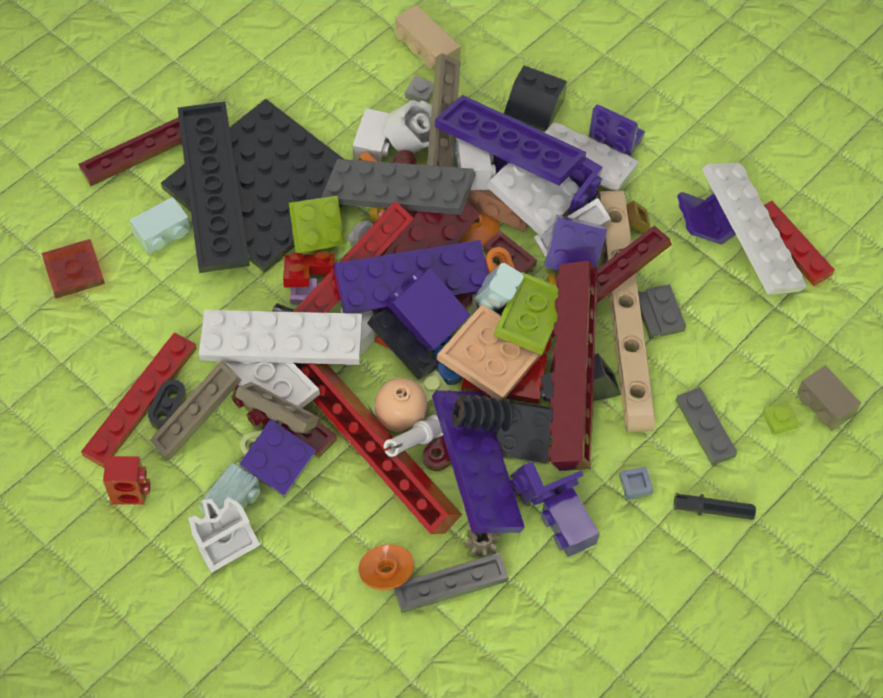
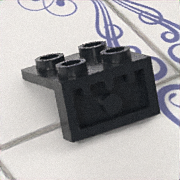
M509 401L513 409L512 423L507 432H504L502 428L497 432V440L502 456L547 462L551 439L549 423L553 421L551 407Z

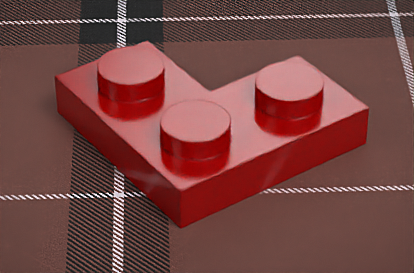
M295 252L285 255L283 287H309L310 275L328 274L335 264V253L317 252L315 254H303Z

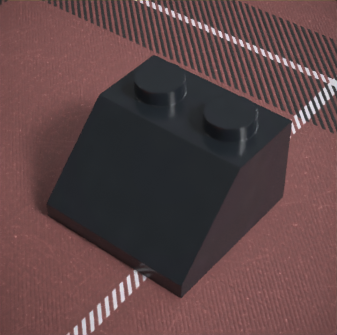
M523 65L514 81L504 114L545 132L551 126L565 99L567 81Z

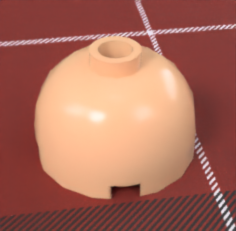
M394 378L385 382L379 388L375 398V413L378 421L386 429L394 432L412 429L416 422L424 421L427 413V397L423 388L415 381L407 378Z

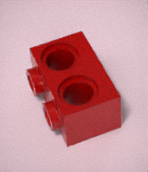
M106 456L103 483L111 504L144 505L145 495L150 494L151 483L150 478H147L146 467H142L140 457Z

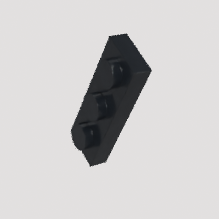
M388 308L372 316L367 322L418 380L435 370L439 365Z

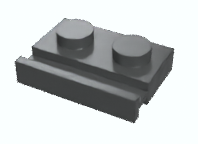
M670 284L649 288L644 292L638 291L641 317L649 339L657 335L661 337L685 331L686 324Z

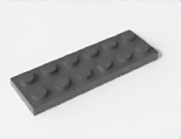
M337 159L321 198L338 196L339 205L388 209L396 201L402 208L408 211L462 215L476 174L474 169Z

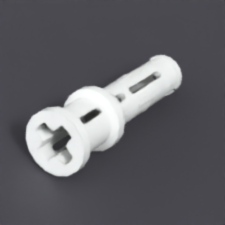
M437 414L427 417L425 421L416 422L411 430L385 441L384 448L392 447L386 450L385 453L390 457H394L417 444H428L433 438L442 436L443 433Z

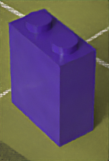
M431 268L423 271L418 269L408 278L410 283L406 287L400 286L391 293L390 297L392 299L386 305L427 351L436 349L471 315Z

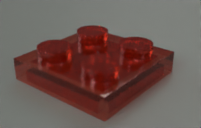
M91 239L41 253L55 299L105 284Z

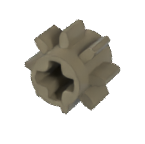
M467 530V537L469 539L465 541V548H471L472 558L475 556L483 558L490 552L496 554L497 547L494 544L499 542V535L472 533L471 530Z

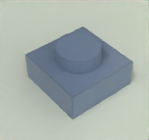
M647 467L620 471L619 478L626 500L651 496L653 494V487Z

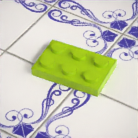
M522 272L523 279L516 288L517 290L513 298L507 303L493 336L542 355L554 330V323L557 322L555 299L558 298V288L553 284Z

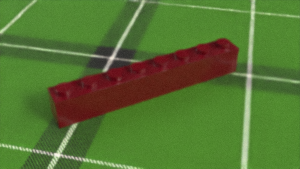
M590 261L559 264V274L556 275V286L558 288V298L555 299L557 322L554 323L556 346L553 347L552 351L555 371H552L551 374L554 395L550 399L553 421L549 423L552 445L548 448V458L559 471L591 469L598 272Z

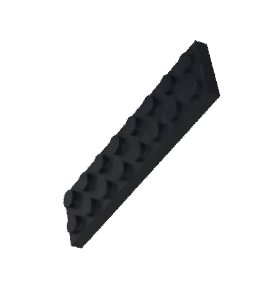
M226 102L178 107L199 273L250 266Z

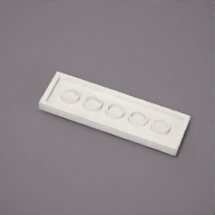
M741 163L707 164L702 171L767 294L801 292L807 287L802 273L796 267L790 251L782 241L778 229L769 217V212L762 204L756 188L747 176L745 168Z
M204 310L199 358L200 361L359 365L363 317L362 314Z

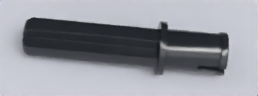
M675 493L674 510L697 512L699 516L702 513L753 520L756 515V506L753 504L704 498V494L693 496Z

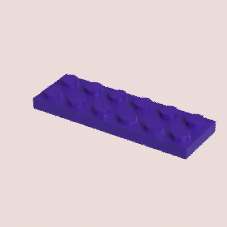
M464 95L459 97L435 119L434 127L558 186L586 160L587 152Z
M481 240L339 262L333 265L343 313L349 314L389 308L386 304L392 299L390 297L391 293L400 286L406 287L410 283L408 278L418 269L423 271L431 268L454 296L478 293L488 275Z
M436 390L432 395V399L471 532L521 533L525 526L495 432L491 428L489 431H484L482 427L479 430H474L472 425L469 429L463 428L462 424L459 428H455L452 424V410L457 398L462 394L483 397V393Z

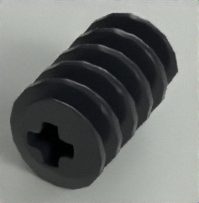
M460 395L452 410V424L455 428H459L462 424L463 428L469 429L472 425L474 430H479L482 427V430L489 431L491 428L496 433L501 428L504 432H507L513 417V409L508 400L489 399L488 397L476 395Z

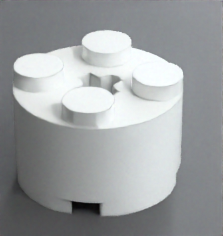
M412 100L388 115L386 126L383 128V134L401 155L407 157L429 147L432 106L425 101L418 102Z

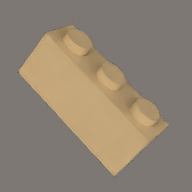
M417 5L395 17L394 32L396 37L400 41L403 40L409 46L411 52L418 55L429 69L435 71L436 56L441 53L460 61V46Z

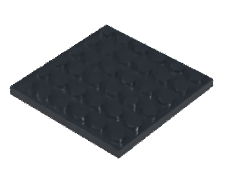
M266 98L229 127L249 260L264 273L295 247L289 203L321 198L337 159H344ZM183 164L163 180L161 186L164 191L191 212L185 164Z

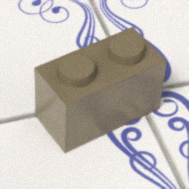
M826 365L804 379L797 391L801 402L809 406L816 414L818 420L831 431L855 416L861 405V402Z

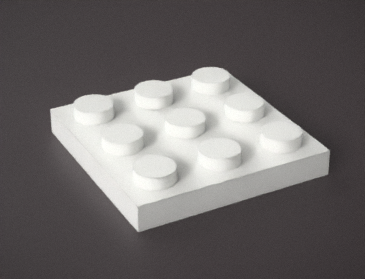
M508 163L486 185L540 236L554 224L556 214L562 216L570 208L572 198L580 189L569 177L558 186L512 163Z

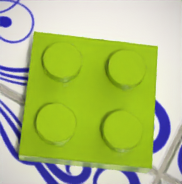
M338 196L289 203L296 253L344 245Z

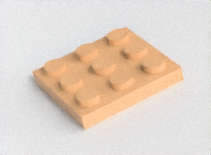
M482 304L438 353L437 360L493 398L501 400L508 396L541 355L493 336L501 316Z

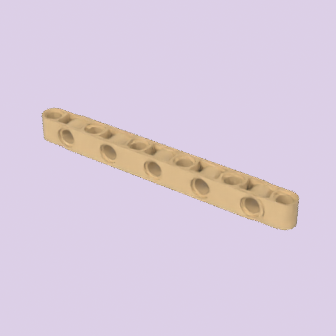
M624 191L598 192V199L612 220L604 225L607 229L603 243L605 263L631 244ZM635 273L608 294L626 432L654 431L655 427L651 384ZM632 395H639L641 398H635Z

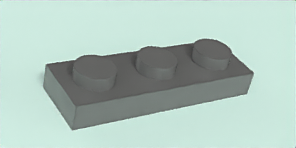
M701 387L678 395L676 402L711 465L713 466L736 457L737 451Z

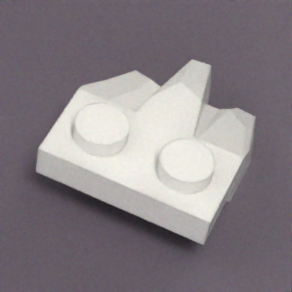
M229 497L224 500L223 506L220 509L212 499H202L205 516L202 518H198L195 515L188 517L196 547L211 573L260 545L241 504Z

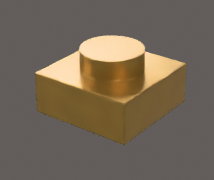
M634 200L626 204L629 226L644 234L651 228L647 210Z

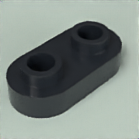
M168 380L160 386L148 410L150 424L155 429L159 430L185 402L187 395L182 382ZM177 394V397L169 398L170 395ZM161 416L167 417L164 420H158Z

